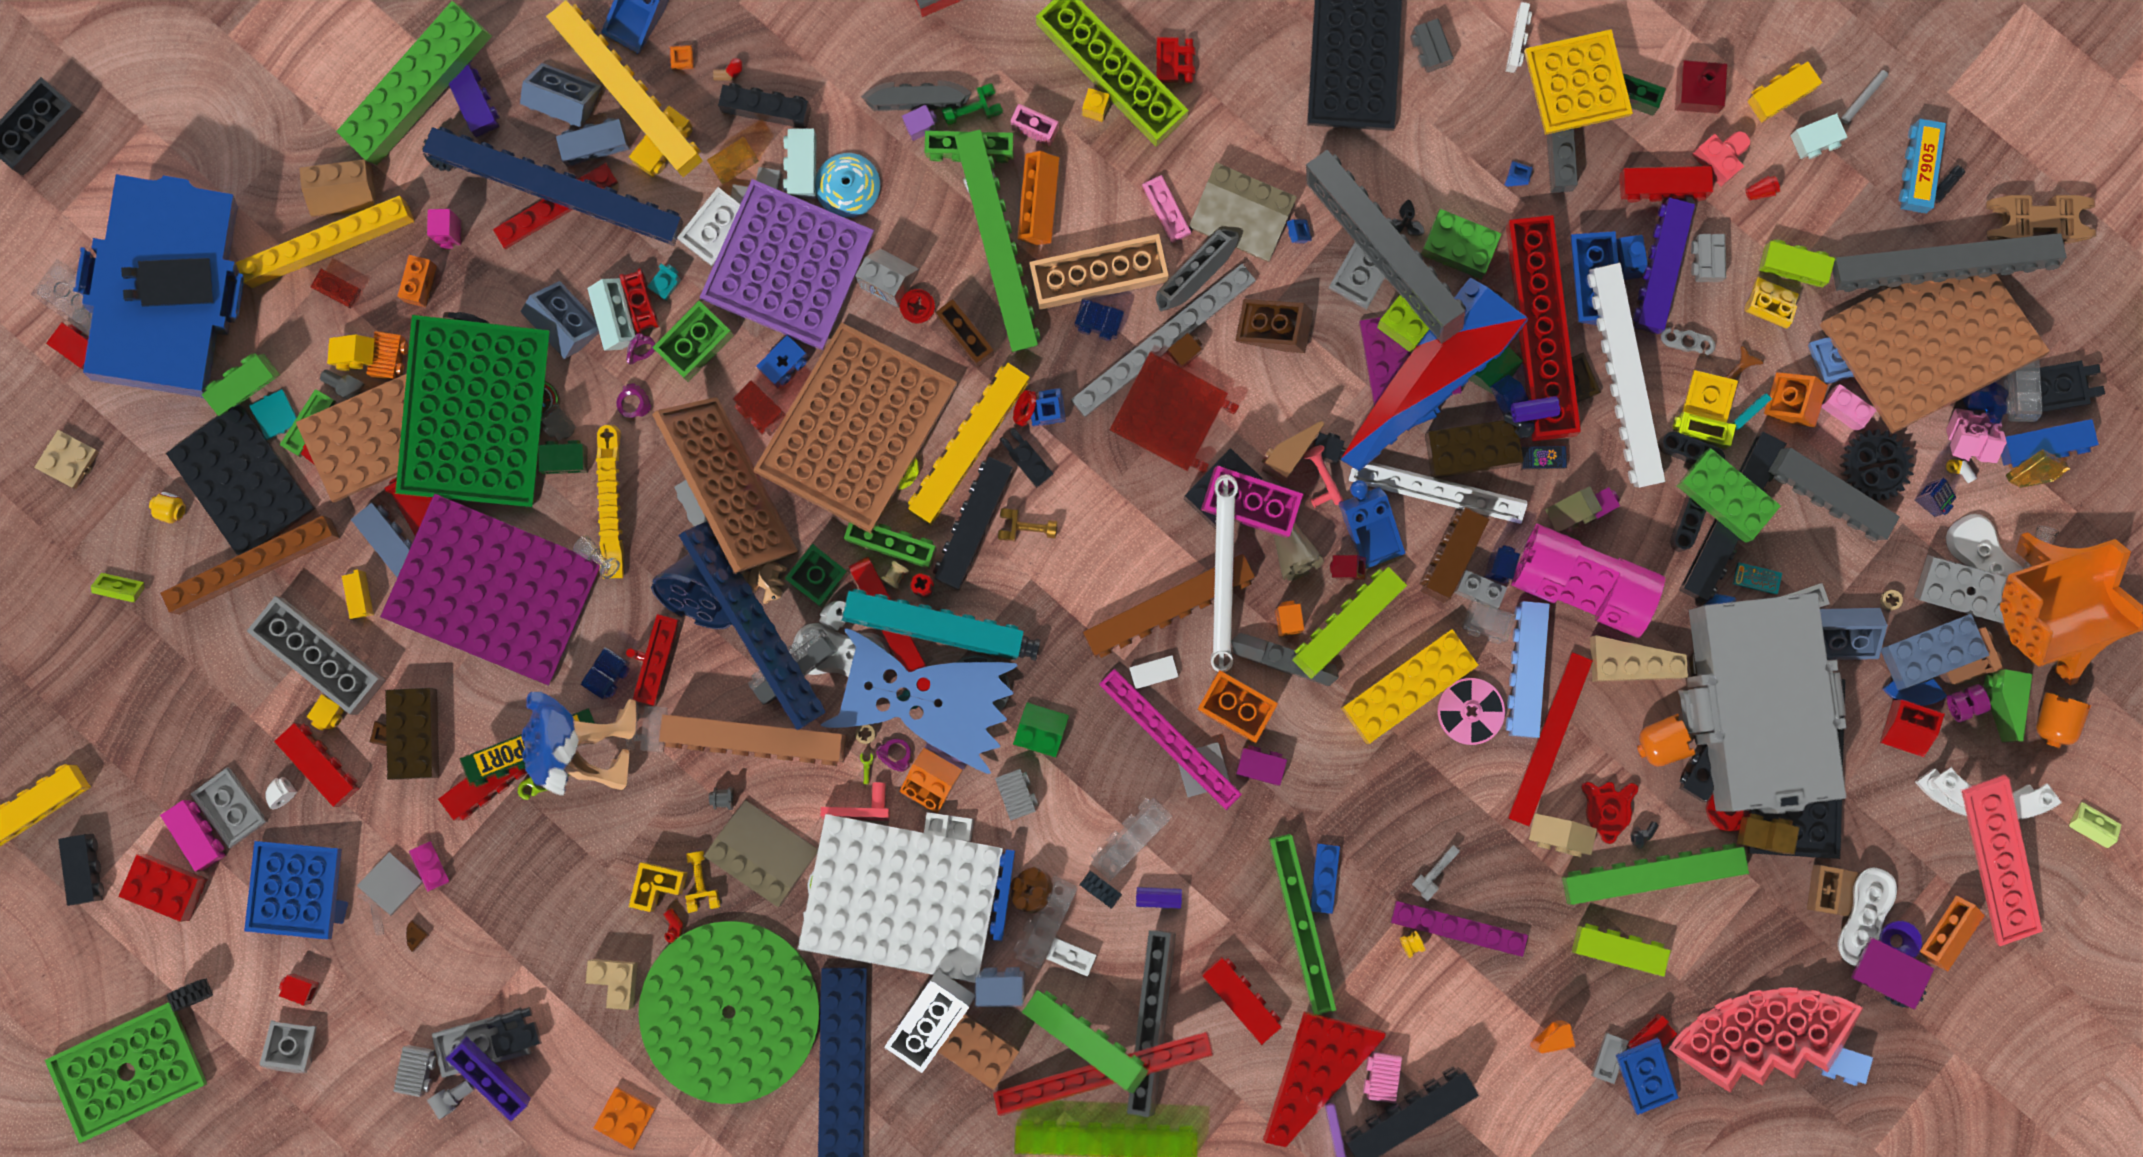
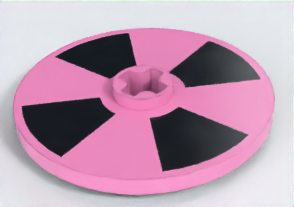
M1465 678L1456 681L1444 690L1438 702L1437 715L1443 731L1451 739L1461 744L1477 745L1492 739L1499 732L1504 722L1505 707L1501 695L1490 683L1477 678ZM1467 706L1470 708H1476V710L1474 711L1476 714L1475 717L1473 715H1466V713L1468 712V710L1466 709Z

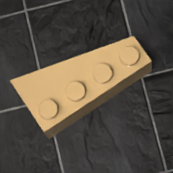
M1596 635L1590 637L1591 660H1593L1591 665L1592 682L1683 679L1688 677L1687 655Z

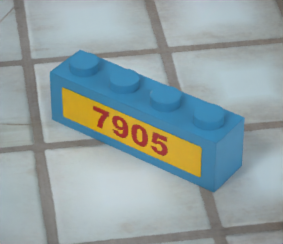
M1919 119L1910 126L1908 131L1910 145L1905 152L1907 166L1902 173L1904 187L1899 194L1900 209L1928 213L1934 208L1946 123Z

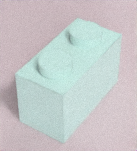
M1837 114L1801 127L1790 135L1800 159L1805 157L1813 159L1821 155V151L1825 149L1833 151L1841 147V143L1847 138Z

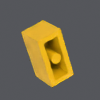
M357 334L329 338L327 364L334 365L337 370L349 371L350 368L363 369L365 365H373L375 338Z

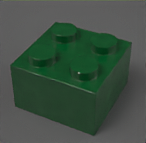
M812 544L784 579L823 608L850 573Z

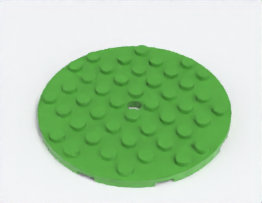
M741 921L710 923L690 930L677 938L653 963L644 981L639 1002V1025L642 1040L650 1059L658 1071L672 1085L684 1093L700 1100L719 1104H736L752 1101L770 1094L785 1084L799 1070L811 1052L820 1019L819 994L816 982L810 968L800 953L777 933L760 925ZM728 1005L735 1009V1016L733 1018H727L723 1015V1010Z

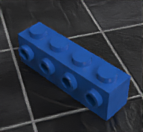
M2093 419L2005 437L2007 443L2002 451L2001 458L2003 466L2012 464V468L2025 466L2026 461L2033 460L2035 464L2048 461L2047 457L2055 455L2056 459L2070 456L2069 452L2077 451V455L2092 452L2091 448L2099 445Z

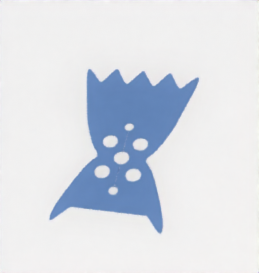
M844 629L856 649L840 713L823 722L821 726L826 728L853 727L880 723L894 717H899L909 729L932 746L977 770L991 774V771L979 754L1000 748V744L987 732L986 728L1007 720L993 705V701L1013 695V691L999 679V675L1018 666L1017 664L1006 662L946 663L908 672L897 659L871 640L853 630ZM888 669H892L897 673V679L893 683H887L883 679V674ZM922 677L927 678L931 683L930 688L925 692L918 690L916 686L918 679ZM866 682L872 683L873 687L871 690L864 688ZM902 687L910 691V698L904 702L898 700L895 693ZM882 697L890 701L889 709L884 712L879 711L876 707L877 700ZM936 699L942 700L941 707L934 705ZM913 706H920L924 711L922 718L918 720L912 719L909 714L910 709Z

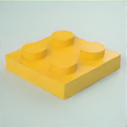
M1693 370L1682 413L1686 412L1727 423L1738 381Z

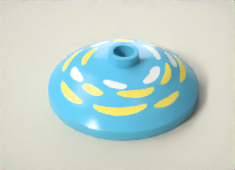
M842 153L829 158L820 167L815 179V192L824 209L844 218H853L866 213L874 206L880 193V178L874 165L865 157L854 153ZM844 179H850L849 184L844 185L842 183Z

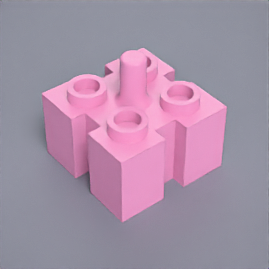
M1955 408L1946 428L1948 439L1951 440L1952 456L1961 458V460L1969 462L1972 456H1976L1977 460L1981 462L1997 463L2007 443L2004 432L2000 431L2002 428L2000 416L1981 413V416L1974 415L1973 411Z

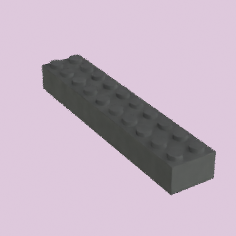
M1328 150L1324 151L1306 164V182L1308 187L1402 298H1405L1413 311L1441 344L1463 329L1466 310L1461 300H1456L1452 296V292L1446 283L1440 282L1436 271L1423 262L1424 259L1420 252L1414 251L1410 247L1407 237L1404 234L1400 235L1394 222L1390 218L1386 219L1378 203L1372 202L1368 198L1369 195L1366 189L1356 184L1353 174L1349 170H1344L1340 159L1335 154L1332 155Z

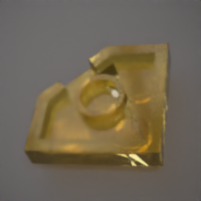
M2042 449L2007 473L2006 477L2010 483L2024 488L2059 479L2070 468L2067 462Z

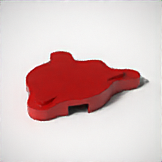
M1584 782L1581 785V790L1587 799V821L1591 827L1597 829V833L1604 843L1612 844L1631 822V802L1638 793L1639 788L1634 783H1628L1617 792L1612 782H1606L1599 787L1591 782Z

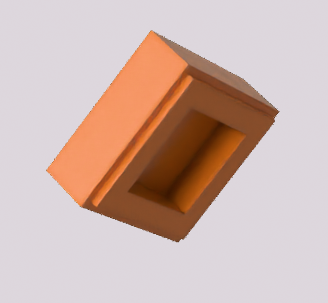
M692 45L670 47L672 70L694 69Z

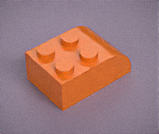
M1219 670L1197 710L1255 744L1278 703Z

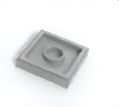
M1219 743L1196 748L1230 782ZM1178 764L1187 797L1206 793L1207 791Z
M389 852L357 887L392 916L423 882Z

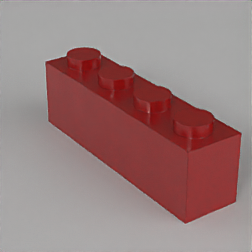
M1712 166L1624 168L1619 174L1620 200L1627 199V202H1639L1641 199L1659 202L1666 198L1683 201L1686 197H1693L1694 201H1703L1713 193Z
M293 723L274 742L333 807H341L360 789L356 785L357 780L350 773L346 774L341 768L343 766L336 757H331L326 752L328 750L326 745L320 740L316 741L312 736L313 731L306 724Z
M517 767L510 770L508 776L497 779L496 776L488 779L487 784L480 787H475V785L469 786L465 778L438 798V800L453 821H465L474 814L472 811L478 806L482 808L492 800L490 798L496 792L500 794L510 787L508 783L514 779H521L527 774V771L525 769L519 770Z
M1220 957L1201 975L1256 1040L1263 1045L1282 1028L1279 1024L1281 1019L1274 1010L1269 1012L1264 1007L1267 1002L1258 992L1255 995L1251 992L1249 987L1252 985L1244 975L1239 978L1234 972L1237 967L1229 958L1224 960Z

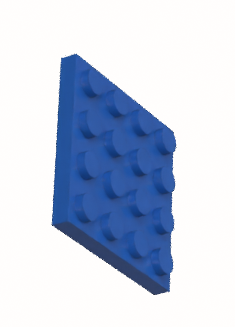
M254 841L244 931L332 939L342 849Z

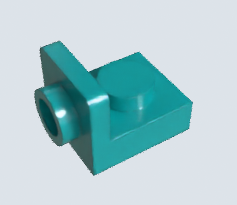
M660 264L658 266L660 270L647 287L667 301L682 280L677 275L679 271L668 264L666 267Z

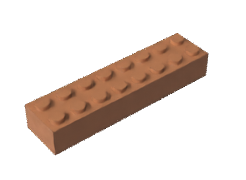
M662 714L659 742H665V747L682 749V745H687L689 750L704 751L705 747H709V752L726 754L727 750H732L734 755L749 756V752H754V757L771 759L772 754L777 755L779 760L793 761V757H799V762L815 764L817 759L822 760L821 764L837 766L838 762L844 761L846 735Z

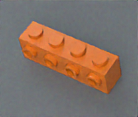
M1043 151L1025 154L1018 240L1034 245L1051 243L1060 157Z

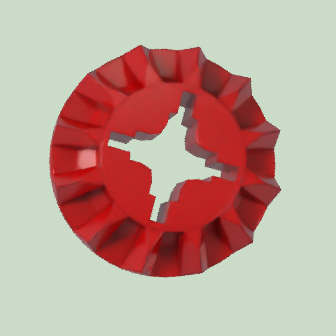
M913 289L908 291L901 299L900 311L904 319L912 324H922L930 320L935 312V302L927 291ZM921 298V306L924 309L918 310V313L915 315L914 308L911 305L917 304Z

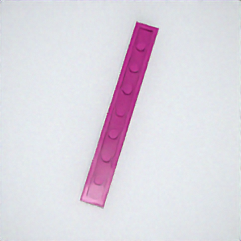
M1115 668L1099 683V686L1226 811L1242 795Z

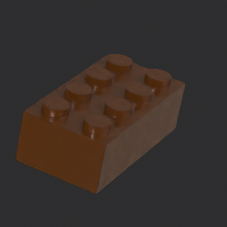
M1466 507L1453 514L1448 524L1451 526V529L1444 533L1439 542V545L1442 546L1440 551L1438 550L1437 553H1434L1429 565L1432 568L1427 573H1424L1419 583L1422 585L1421 592L1443 603L1451 599L1490 520L1489 518Z

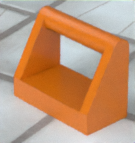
M1562 1020L1552 1022L1531 1041V1048L1540 1053H1549L1575 1047L1571 1025Z

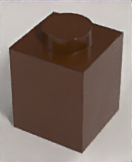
M1187 333L1168 348L1167 354L1182 369L1201 354L1202 343L1195 335L1191 336Z

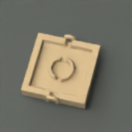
M57 430L34 468L76 490L84 475L90 473V466L99 451Z

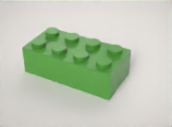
M1711 448L1701 455L1676 485L1745 543L1752 541L1781 507L1780 504Z

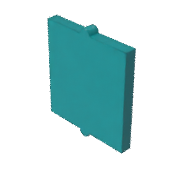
M283 389L270 396L265 395L264 399L250 405L266 440L281 433L285 434L286 430L291 428L297 418Z

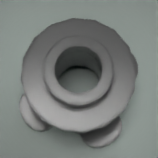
M714 787L713 792L709 793V805H713L714 810L717 807H727L729 810H733L734 788L728 787V790Z

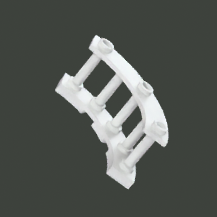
M1936 768L1931 769L1915 781L1920 789L1932 800L1952 812L1967 816L1961 790L1972 786L1958 776L1952 768L1947 769L1942 774ZM2048 784L2037 790H2034L2031 785H2025L2021 789L2012 792L2018 819L2042 814L2062 803Z

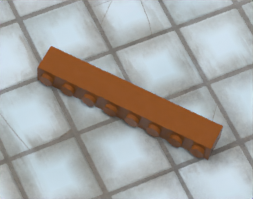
M322 515L160 592L169 613L180 615L340 539L332 519Z
M1243 553L1233 558V589L1239 587L1242 590L1252 585L1251 580L1255 578ZM1215 567L1083 631V635L1094 657L1099 655L1100 658H1104L1113 653L1111 649L1120 646L1122 649L1132 644L1131 639L1137 636L1140 639L1152 634L1151 629L1157 626L1163 629L1172 624V619L1178 616L1180 619H1183L1193 614L1192 609L1199 606L1201 610L1211 605L1215 592Z

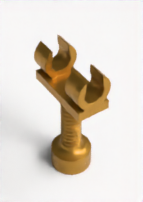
M1001 508L1000 518L1013 519L1011 532L998 530V540L1015 542L1017 530L1044 532L1047 538L1056 539L1058 521L1048 520V523L1045 525L1019 522L1018 510Z

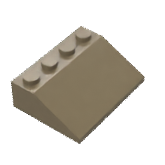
M1216 162L1189 228L1209 237H1212L1218 229L1237 232L1239 238L1235 248L1269 262L1297 197Z
M745 800L716 837L704 857L775 906L781 907L818 853V849Z

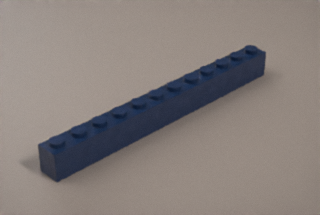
M431 128L422 151L429 158L672 246L676 244L684 222L679 217L680 214L673 210L667 209L666 212L662 211L654 203H640L638 198L626 194L625 197L618 195V191L610 187L602 189L596 187L597 184L593 181L585 179L582 182L577 180L576 176L571 173L564 172L560 174L555 172L556 169L549 165L543 164V167L538 166L532 159L522 157V159L514 157L515 154L504 149L501 152L494 150V146L485 142H481V144L475 143L471 137L466 135L455 136L447 128Z

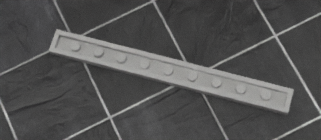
M1243 264L1238 266L1071 399L1072 403L1084 417H1087L1166 354L1168 348L1187 333L1191 334L1256 282L1255 278Z

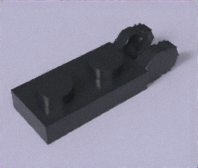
M1012 428L1010 432L1013 438L1020 443L1018 447L1013 449L1010 442L1003 436L999 440L1008 450L1009 456L1032 484L1038 488L1051 478L1054 473L1026 440L1024 441L1015 428Z

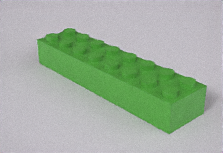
M451 1L336 132L366 161L378 165L449 86V83L489 41L492 35L463 7Z

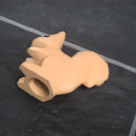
M772 561L753 567L751 571L744 570L741 572L747 583L751 586L753 593L756 592L759 586L765 589L763 604L782 597L783 592L777 585H785V582L778 579L780 572H785L787 567Z

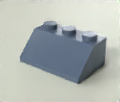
M541 63L523 81L520 104L527 106L531 110L548 114L552 118H558L571 125L581 127L591 115L601 91V85Z
M560 281L531 294L520 311L536 329L550 330L549 343L564 359L579 352L599 334L596 319Z
M1881 608L1820 609L1827 660L1879 659L1888 626Z

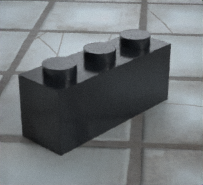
M83 834L58 839L67 906L102 901L104 886L100 882L101 864L97 860L98 842L94 838V834Z

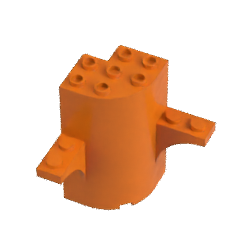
M2028 532L2020 535L2015 552L2031 564L2032 567L2008 575L2000 603L2005 627L2010 636L2011 643L2017 646L2038 667L2059 660L2055 673L2071 686L2078 683L2084 669L2105 647L2118 639L2143 631V605L2119 587L2131 551L2116 539L2087 548H2065L2041 541Z

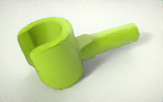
M864 753L860 754V761L864 769L863 784H869L870 765L874 762L872 753L870 755L871 759L868 762L863 761Z

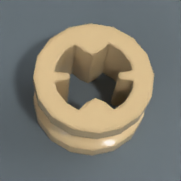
M1889 590L1882 594L1880 603L1884 609L1892 611L1902 605L1903 597L1898 591ZM1888 594H1891L1892 598L1897 599V602L1893 603L1895 606L1886 602V599L1889 598Z
M861 725L856 729L855 737L862 744H870L876 737V731L871 725ZM864 728H869L868 731H871L872 735L864 741L862 740L863 737H860L859 734L864 731Z

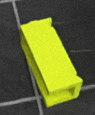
M1683 412L1678 417H1675L1672 429L1675 432L1715 447L1727 449L1732 445L1736 424H1729ZM1691 421L1723 429L1722 438L1688 430L1689 423Z

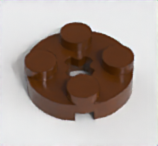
M1031 867L1022 871L1018 877L1013 878L1010 887L1015 907L1023 912L1032 914L1041 911L1049 902L1046 899L1049 893L1052 894L1053 883L1049 874L1036 867ZM1032 887H1035V888L1032 890V895H1031V894H1030V889H1031Z

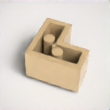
M1535 814L1529 840L1538 842L1537 847L1550 850L1551 846H1555V851L1581 857L1582 853L1592 854L1597 829L1569 820Z
M601 959L588 960L586 983L608 985L606 1008L632 1009L634 1008L638 962Z

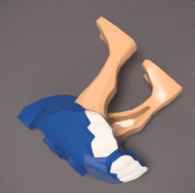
M530 692L527 695L526 707L531 709L533 713L522 731V740L525 741L522 759L525 761V770L535 784L541 785L555 794L564 795L568 774L578 780H594L614 789L623 790L627 786L629 751L627 749H622L618 758L612 759L608 770L589 764L576 749L582 744H596L605 737L610 736L631 739L636 730L635 700L629 699L625 708L619 709L615 723L592 724L575 721L563 705L543 692Z

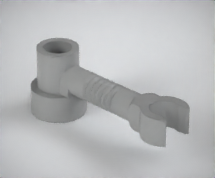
M1454 845L1425 877L1420 875L1413 882L1412 885L1422 893L1421 896L1426 901L1439 889L1433 881L1460 852Z

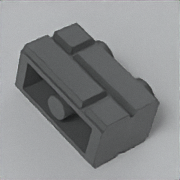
M1439 19L1415 26L1410 39L1413 47H1417L1420 53L1418 61L1421 68L1425 67L1426 72L1429 73L1451 65L1454 58Z

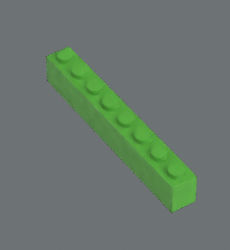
M1736 843L1722 845L1723 849L1714 851V847L1700 849L1701 853L1692 854V851L1679 852V857L1670 858V855H1661L1656 857L1657 861L1648 862V859L1645 858L1634 860V865L1626 866L1625 862L1612 864V869L1604 870L1603 866L1589 868V873L1582 874L1581 870L1567 872L1568 876L1562 877L1566 902L1573 905L1749 874L1744 847H1737Z

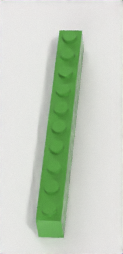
M980 129L955 136L957 149L1012 353L1038 346L1037 341L1041 340L1038 327L1033 328L1031 320L1035 319L1032 306H1027L1026 298L1029 297L1027 286L1022 285L1020 277L1024 276L1021 263L1016 264L1014 255H1018L1015 241L1010 242L1008 235L1012 233L1009 220H1004L1003 212H1006L1004 199H999L997 191L1001 190L998 177L993 178L991 169H995L992 155L987 156L986 148L989 147L986 134L982 135Z

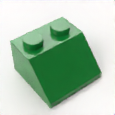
M1026 702L1013 745L1056 758L1069 715Z

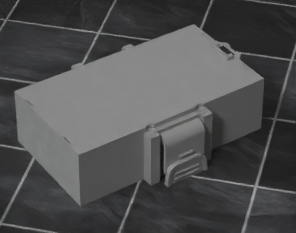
M1818 593L1705 605L1689 610L1697 676L1687 678L1688 688L1693 687L1694 689L1678 690V693L1680 694L1683 722L1688 734L1700 732V734L1694 735L1695 744L1708 745L1716 811L1757 809L1760 813H1785V811H1802L1811 802L1846 798L1837 729L1846 728L1845 718L1839 719V716H1846L1840 672L1833 673V671L1838 670L1837 660L1827 661Z

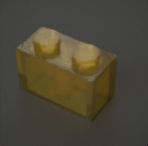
M744 137L707 159L721 184H724L759 162Z

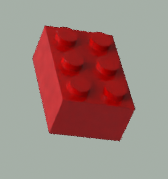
M136 854L118 897L176 921H190L208 879L148 854Z

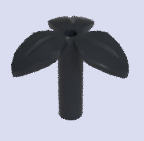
M1410 199L1406 200L1399 210L1402 220L1392 219L1398 233H1401L1403 228L1406 227L1409 235H1423L1425 233L1423 225L1418 221H1412L1415 215L1414 205Z

